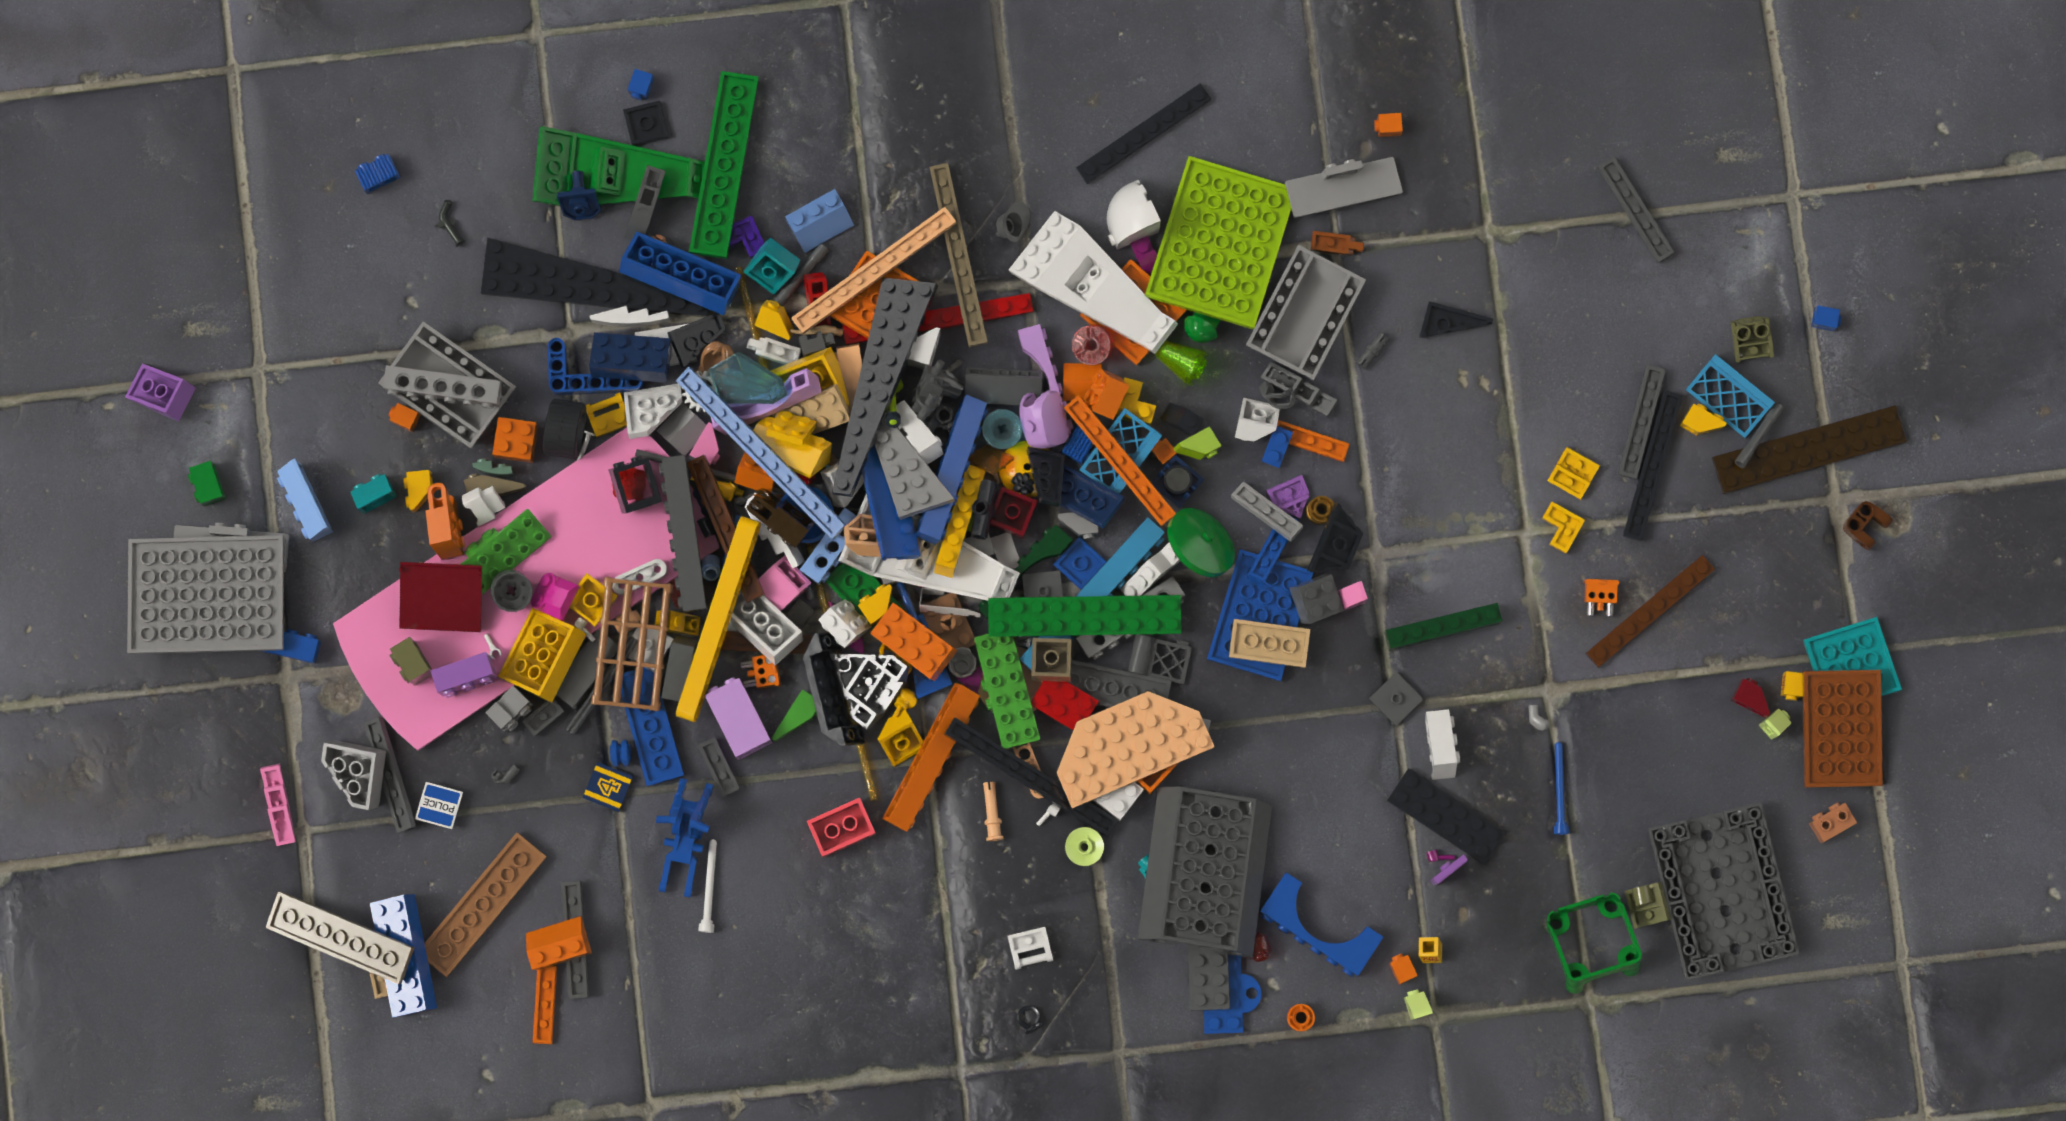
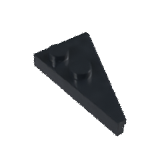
M1429 301L1419 337L1425 338L1492 325L1493 318Z

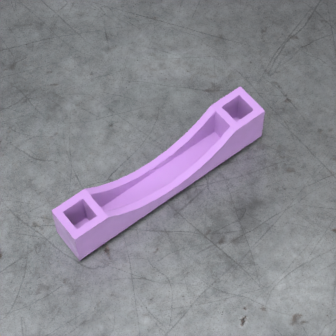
M1040 324L1018 330L1023 352L1039 365L1046 377L1049 390L1058 391L1059 395L1063 394L1061 383L1056 382L1055 376H1058L1056 366L1052 365L1050 358L1053 357L1050 346L1046 347L1045 340L1048 339L1045 328L1041 329ZM1062 401L1061 404L1065 407L1067 403L1066 401ZM1068 419L1067 425L1070 429L1069 436H1071V430H1074L1071 419Z
M806 368L790 375L785 383L764 396L728 405L749 425L821 393L819 377ZM711 417V421H712V426H713V428L716 429L717 431L721 432V433L724 434V435L728 434V433Z

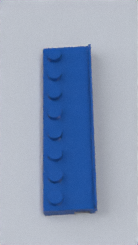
M874 444L868 453V460L862 470V476L882 561L896 558L897 560L918 559L920 557V550L912 516L902 520L899 519Z

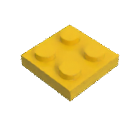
M780 411L767 428L766 436L803 446L816 428L817 421L792 414L788 411Z

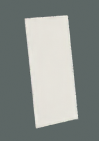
M1004 533L990 538L998 562L1009 568H1016L1019 565L1017 563L1019 556L1011 534Z

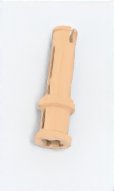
M985 782L983 786L987 819L984 823L987 825L988 831L986 841L1003 840L1004 837L1001 836L1000 829L1002 820L998 818L995 782H990L991 790H989L988 782Z

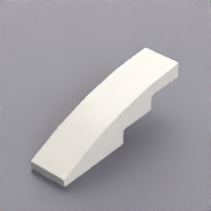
M627 306L590 315V320L592 323L608 326L636 327L670 322L668 311L649 315L647 308L629 313Z
M747 510L751 519L761 522ZM761 522L759 535L762 541L769 538L777 555L782 552L785 553L792 569L805 562L797 546L794 548L793 546L786 545L782 541V537L778 534H772L768 531L767 526Z

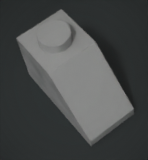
M1073 512L1057 515L1058 521L1078 537L1093 539L1095 535H1098L1097 525Z

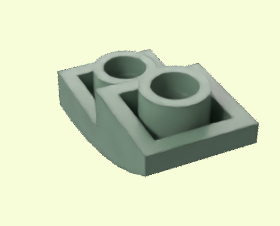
M478 459L477 463H472L475 470L487 475L499 477L514 476V469L512 466H508V464H499L497 468H494V463L488 459Z

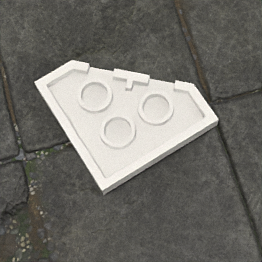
M679 384L624 392L629 439L649 436L683 403L682 390Z

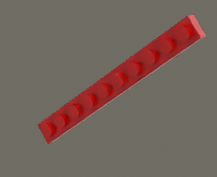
M1030 293L979 302L983 321L1033 313ZM960 305L926 311L923 325L921 324L918 333L930 331L936 327L943 329L964 325ZM845 325L842 326L846 345L868 342L866 337Z

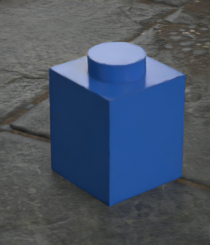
M634 69L627 89L632 98L636 100L648 99L654 82L653 74Z
M1817 305L1814 308L1811 327L1834 331L1841 325L1842 316L1839 315L1840 310Z

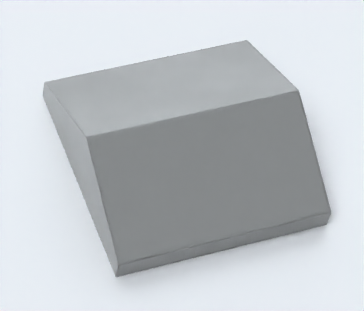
M682 403L659 427L657 432L680 454L686 456L695 446L706 424Z

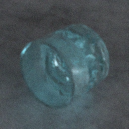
M999 409L990 413L985 418L982 426L986 442L998 449H1008L1014 446L1020 440L1023 432L1019 416L1007 409ZM1006 424L1008 432L1000 434V430L997 428L998 425Z

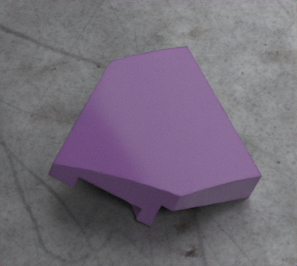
M1302 475L1266 490L1273 504L1284 512L1301 518L1309 498V491Z

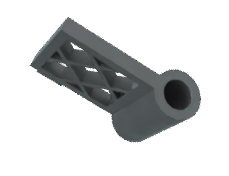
M1136 634L1128 672L1184 685L1192 647L1188 646L1189 642L1177 640V643L1155 639L1151 637V634ZM1157 644L1165 645L1169 651L1161 658L1156 652ZM1177 649L1186 650L1185 658L1179 662L1173 652ZM1170 654L1176 664L1167 669L1162 659ZM1158 661L1165 670L1159 675L1151 673L1153 665ZM1178 666L1182 672L1181 678H1173L1169 671Z

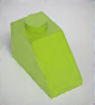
M1209 426L1178 443L1173 449L1176 453L1201 460L1205 457L1210 459L1218 454L1217 450L1221 447V444Z

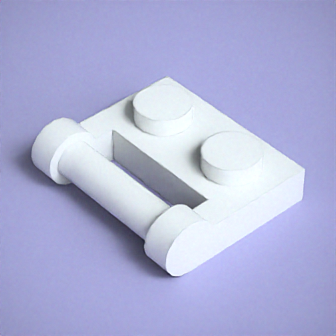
M1045 927L1008 936L1015 970L1030 964L1053 961ZM1043 947L1045 949L1043 954L1022 959L1018 957V953Z

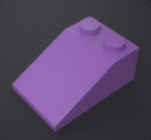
M142 364L125 398L163 416L179 421L196 387L182 378Z

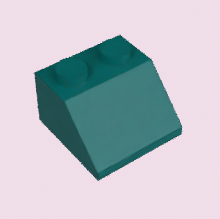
M769 238L759 248L743 273L774 295L796 272L800 259L772 238Z
M377 474L371 478L370 482L366 484L360 483L354 486V490L351 491L357 509L363 514L398 497L385 474Z

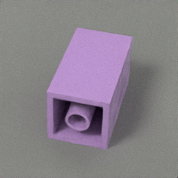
M732 677L724 682V686L720 688L715 686L707 690L708 694L704 696L735 757L740 760L773 742L740 678L735 679V677Z

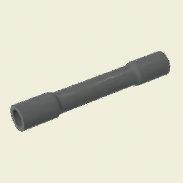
M820 243L802 268L773 301L778 302L783 307L804 280V274H809L816 264L823 259L829 249Z
M1773 404L1760 427L1735 460L1737 466L1744 468L1772 424L1776 422L1784 410L1781 404Z

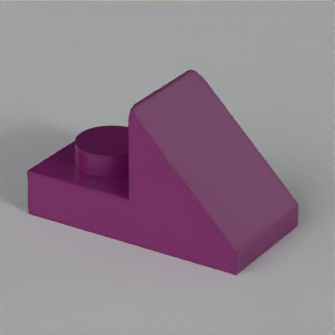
M1148 236L1130 243L1139 267L1151 276L1157 254L1153 250Z

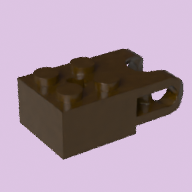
M764 488L755 491L746 502L747 510L767 526L768 531L782 537V541L790 547L796 548L815 524L812 519L785 499L782 502Z

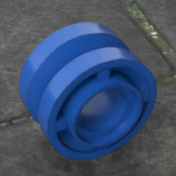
M628 739L622 740L621 744L617 740H612L610 760L613 767H619L620 763L624 767L629 766L631 748Z

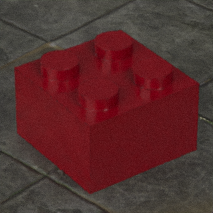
M1001 487L994 505L996 515L991 520L990 526L1024 539L1038 501Z

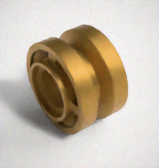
M1326 496L1315 497L1306 507L1308 519L1317 525L1325 524L1334 503ZM1317 506L1324 508L1325 513L1323 515L1317 512Z

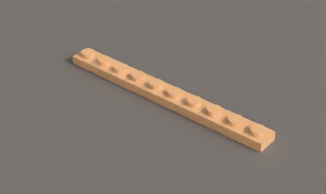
M946 207L942 208L791 318L801 333L805 334L954 226L956 220Z

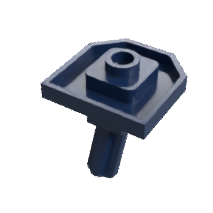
M574 171L572 173L573 188H571V191L557 193L563 216L572 220L592 219L601 211L595 188L586 189L583 171Z

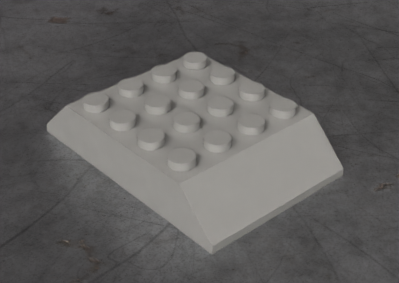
M1298 245L1246 346L1314 380L1366 279Z
M425 322L421 323L391 364V366L501 381L502 390L499 407L494 406L493 409L484 408L482 404L476 403L474 406H467L461 401H456L454 404L444 402V399L437 398L436 401L426 400L425 396L410 398L406 397V394L403 393L395 396L471 449L516 388L511 382ZM383 375V377L380 379V381L378 382V384L381 385L382 387H383L384 375ZM402 379L400 381V386H407L409 383V379ZM420 382L419 389H426L428 382ZM443 383L438 386V392H444L447 389V384ZM460 386L457 389V394H464L466 387ZM478 389L475 394L476 397H482L485 394V390Z

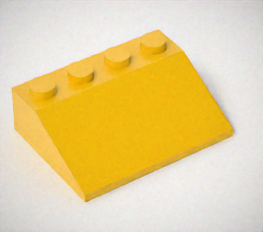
M831 347L770 370L759 379L766 394L785 383L790 375L807 368L818 375L821 390L837 384L847 406L850 405L840 365Z
M532 608L497 677L552 703L586 633L568 623Z

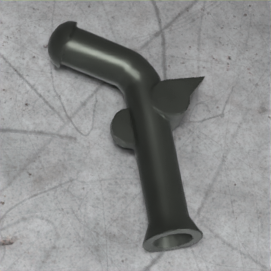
M445 200L439 213L440 221L435 227L446 229L454 240L456 247H458L465 240L460 237L453 227L455 222L452 219H447V213L452 206V202Z

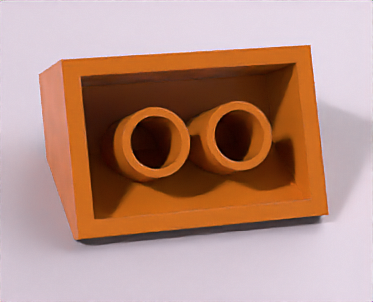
M582 916L526 933V951L532 970H541L592 954Z

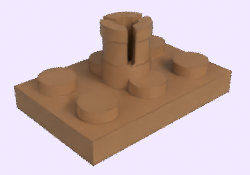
M949 593L923 604L962 609L957 595L954 593ZM933 611L922 612L929 629L955 649L975 646V637L966 616L953 615L952 613L940 614Z

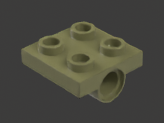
M1662 882L1625 891L1634 929L1671 920Z

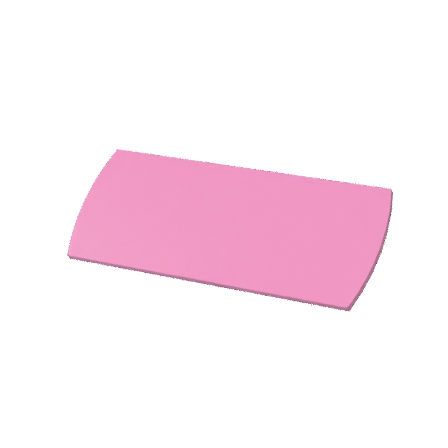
M626 427L496 514L495 519L463 536L465 541L463 553L472 542H477L485 531L491 530L494 527L497 532H500L522 512L529 509L551 535V538L512 569L523 573L530 581L532 596L542 576L546 573H552L576 585L588 573L604 584V577L615 578L654 559H660L666 564L667 573L663 578L653 583L668 584L678 577V572L673 569L672 559L676 557L675 552H672L670 549L669 540L673 539L672 533L668 532L667 527L670 515L665 512L664 501H667V495H664L662 492L661 482H665L664 476L660 475L659 463L649 460L662 502L626 514L621 512L608 469L613 468V464L624 461V464L630 463L631 458L635 457L637 449L666 457L670 456L650 435L629 439ZM643 465L618 472L628 503L652 496ZM690 485L700 560L702 561L706 555L714 553L720 547L716 536L713 535L705 538L697 523L699 519L707 516L701 513V507L693 496L694 490ZM464 553L461 556L441 560L436 554L424 563L461 564L468 557ZM659 566L654 568L655 573H659L661 571V567ZM639 574L637 580H643V575ZM399 579L334 622L333 625L349 666L365 694L396 732L419 751L515 685L498 677L493 679L494 682L491 684L483 685L481 683L475 685L476 688L466 692L460 690L457 691V695L446 698V696L437 693L432 676L415 686L404 681L399 672L402 670L401 667L395 665L390 657V654H392L390 648L411 637L416 641L433 670L483 652H487L490 655L491 650L484 637L485 634H488L495 647L499 648L502 652L501 656L497 650L492 652L495 658L492 661L498 676L533 606L530 600L524 609L517 612H507L497 606L491 597L490 589L482 594L481 632L399 629ZM619 584V588L624 589L625 584ZM507 586L506 594H514L515 586ZM644 586L632 591L630 608L643 600ZM652 587L651 594H653L660 588ZM617 594L618 597L610 609L609 620H614L622 614L624 595ZM569 608L563 622L575 627L578 617L586 622L588 621ZM588 622L584 628L593 634L601 629V624L599 622L594 627Z

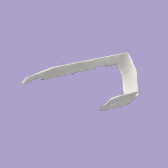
M922 588L920 612L933 611L940 614L952 613L953 615H975V617H980V613L968 609L921 605L923 594L944 595V591Z

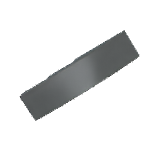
M1271 361L1261 376V379L1270 382L1282 392L1291 387L1295 400L1327 418L1331 416L1339 403L1337 399L1321 392L1319 388L1305 382L1301 377Z

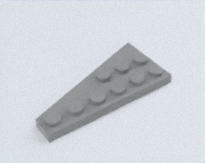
M885 413L881 421L882 426L875 436L874 444L899 519L902 520L955 502L951 494L897 427L890 428L886 425Z

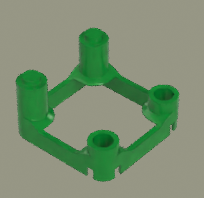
M1609 893L1607 896H1604V894L1558 908V911H1551L1548 914L1546 929L1554 943L1566 978L1565 986L1570 993H1580L1586 983L1620 971L1626 976L1638 974L1642 953L1619 895L1616 893ZM1597 904L1600 913L1606 918L1614 919L1622 916L1632 944L1623 947L1619 951L1618 965L1589 973L1588 969L1581 963H1566L1557 936L1564 934L1569 929L1568 913ZM1608 904H1614L1617 910L1615 912H1608L1605 907ZM1553 921H1558L1562 924V927L1555 930L1552 929L1550 924Z

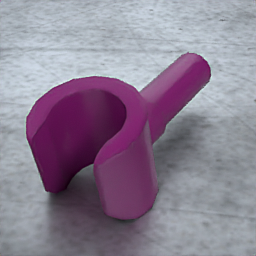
M1437 850L1426 853L1430 862L1455 859L1454 855L1438 856Z

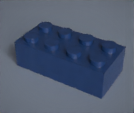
M594 332L589 363L591 377L667 383L672 353L670 338Z

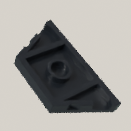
M1335 502L1307 569L1309 572L1350 568L1363 532L1354 524L1352 518L1345 513L1339 503Z

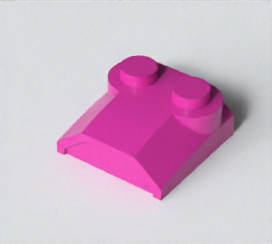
M546 573L542 576L531 598V605L538 611L564 621V617L580 586L552 573Z

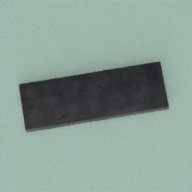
M1409 768L1387 800L1483 865H1485L1506 833Z

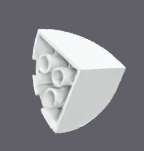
M1139 180L1122 187L1114 195L1108 207L1107 225L1110 232L1108 238L1111 245H1115L1117 250L1130 245V243L1159 233L1160 218L1152 201L1147 200V191L1142 184L1139 185Z

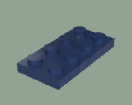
M1064 465L1060 506L1103 529L1124 503V496Z

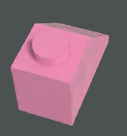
M708 422L689 455L694 458L706 455L711 466V464L715 465L721 455L718 454L720 450L712 423Z
M1362 581L1338 590L1344 610L1365 604L1368 600Z

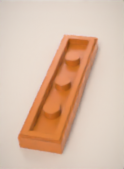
M1278 420L1277 426L1293 431L1289 445L1344 462L1349 443Z
M558 966L537 970L532 1043L553 1044Z

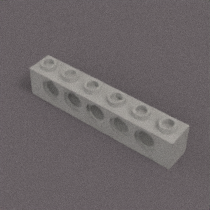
M386 365L382 388L387 391V394L394 396L403 393L406 394V397L410 398L425 396L426 400L436 401L437 398L444 399V402L454 404L456 401H461L467 406H474L476 403L482 404L484 408L493 409L494 406L499 407L502 383L497 380ZM402 379H409V383L407 386H400V381ZM427 381V388L419 389L420 382ZM440 384H447V389L444 392H438ZM460 386H465V393L458 395L457 389ZM478 389L485 390V394L482 397H476L475 394Z
M1173 576L1144 594L1181 595V604L1184 602L1183 598H1185L1184 592ZM1134 634L1081 635L1076 638V642L1088 660L1091 658L1095 660L1103 655L1102 651L1108 647L1112 649L1120 644L1118 640L1123 637L1128 639ZM1096 636H1103L1105 643L1097 645L1094 642V638Z

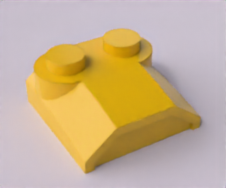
M586 573L578 584L580 588L569 608L596 627L600 619H602L605 586L595 577ZM612 591L611 606L618 597L614 591Z

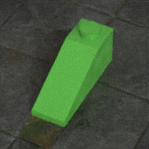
M802 689L771 739L777 742L813 720L815 716L818 717L811 694Z

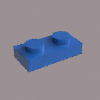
M1277 426L1276 431L1272 432L1262 462L1280 468L1293 431Z

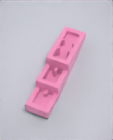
M280 763L261 767L260 771L265 787L264 793L268 805L267 810L276 846L296 842Z

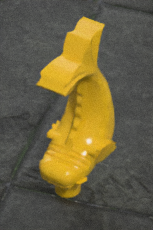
M717 481L725 500L731 501L734 495L743 497L745 491L739 489L738 484L731 481L729 483Z

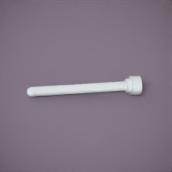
M714 839L709 841L704 915L698 932L714 933V924L711 920L717 842Z

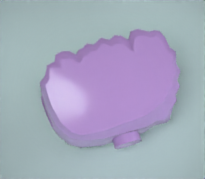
M1048 390L1038 398H1036L1034 393H1027L1022 397L1019 410L1021 425L1027 443L1033 448L1044 449L1065 443L1069 438L1070 429L1067 425L1064 406L1061 404L1062 398L1058 391Z

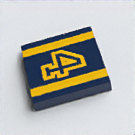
M597 762L583 798L619 812L633 776Z

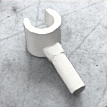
M578 617V619L575 622V627L585 632L586 636L592 642L596 640L594 636L586 628H584L588 622Z
M485 634L484 637L491 650L490 657L495 659L492 655L494 650H497L501 656V650L496 648L489 635Z
M1055 804L1050 805L1046 813L1036 824L1040 826L1050 814L1056 817L1060 807Z

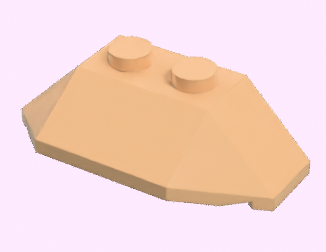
M859 514L844 527L845 545L857 555L881 557L872 515ZM917 538V542H918V546H919V550H920V542H919V538Z

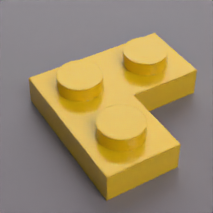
M1552 501L1542 517L1543 520L1558 528L1549 545L1566 554L1585 521L1583 518Z

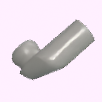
M1529 705L1530 724L1538 730H1547L1550 723L1547 719L1545 720L1539 716L1538 705Z

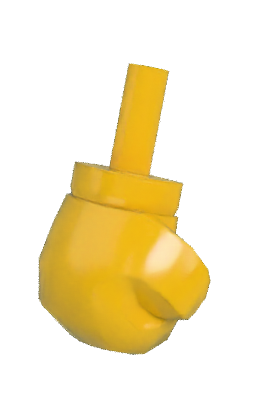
M908 688L902 689L894 703L897 709L893 717L897 718L900 711L911 709L917 704L918 700L913 691Z

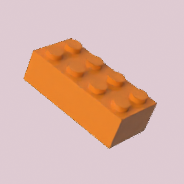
M892 603L870 633L933 681H936L958 651L895 603Z

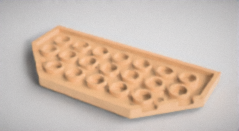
M1147 691L1077 721L1059 765L1057 775L1073 809L1214 748V744L1199 711Z

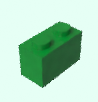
M211 460L189 468L190 474H188L191 485L194 484L195 486L194 496L197 503L200 502L201 505L207 506L226 499L215 464Z

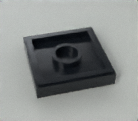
M660 101L623 109L631 145L638 146L669 138Z

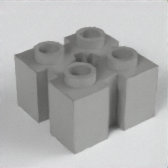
M512 686L485 713L505 732L509 730L511 732L518 726L517 720L521 716L525 718L532 712L531 707L533 704L517 688Z

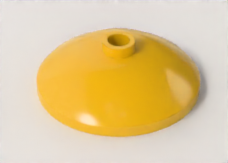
M1020 441L1011 445L1000 459L999 476L1004 487L1014 491V484L1011 483V479L1016 473H1021L1022 476L1024 473H1028L1030 475L1028 480H1034L1031 469H1024L1025 464L1030 465L1026 450L1031 446H1029L1027 441ZM1035 484L1032 486L1033 492L1027 493L1024 496L1030 498L1038 496Z

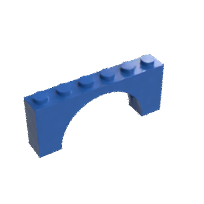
M1285 873L1260 910V913L1263 914L1261 917L1269 923L1272 921L1279 925L1277 928L1286 934L1290 932L1295 935L1293 939L1304 945V943L1310 945V950L1320 956L1322 953L1328 957L1326 961L1335 967L1337 964L1343 967V972L1348 976L1353 977L1355 975L1357 977L1383 939V936L1367 926L1356 938L1344 943H1326L1314 938L1304 929L1296 911L1297 893L1302 882Z

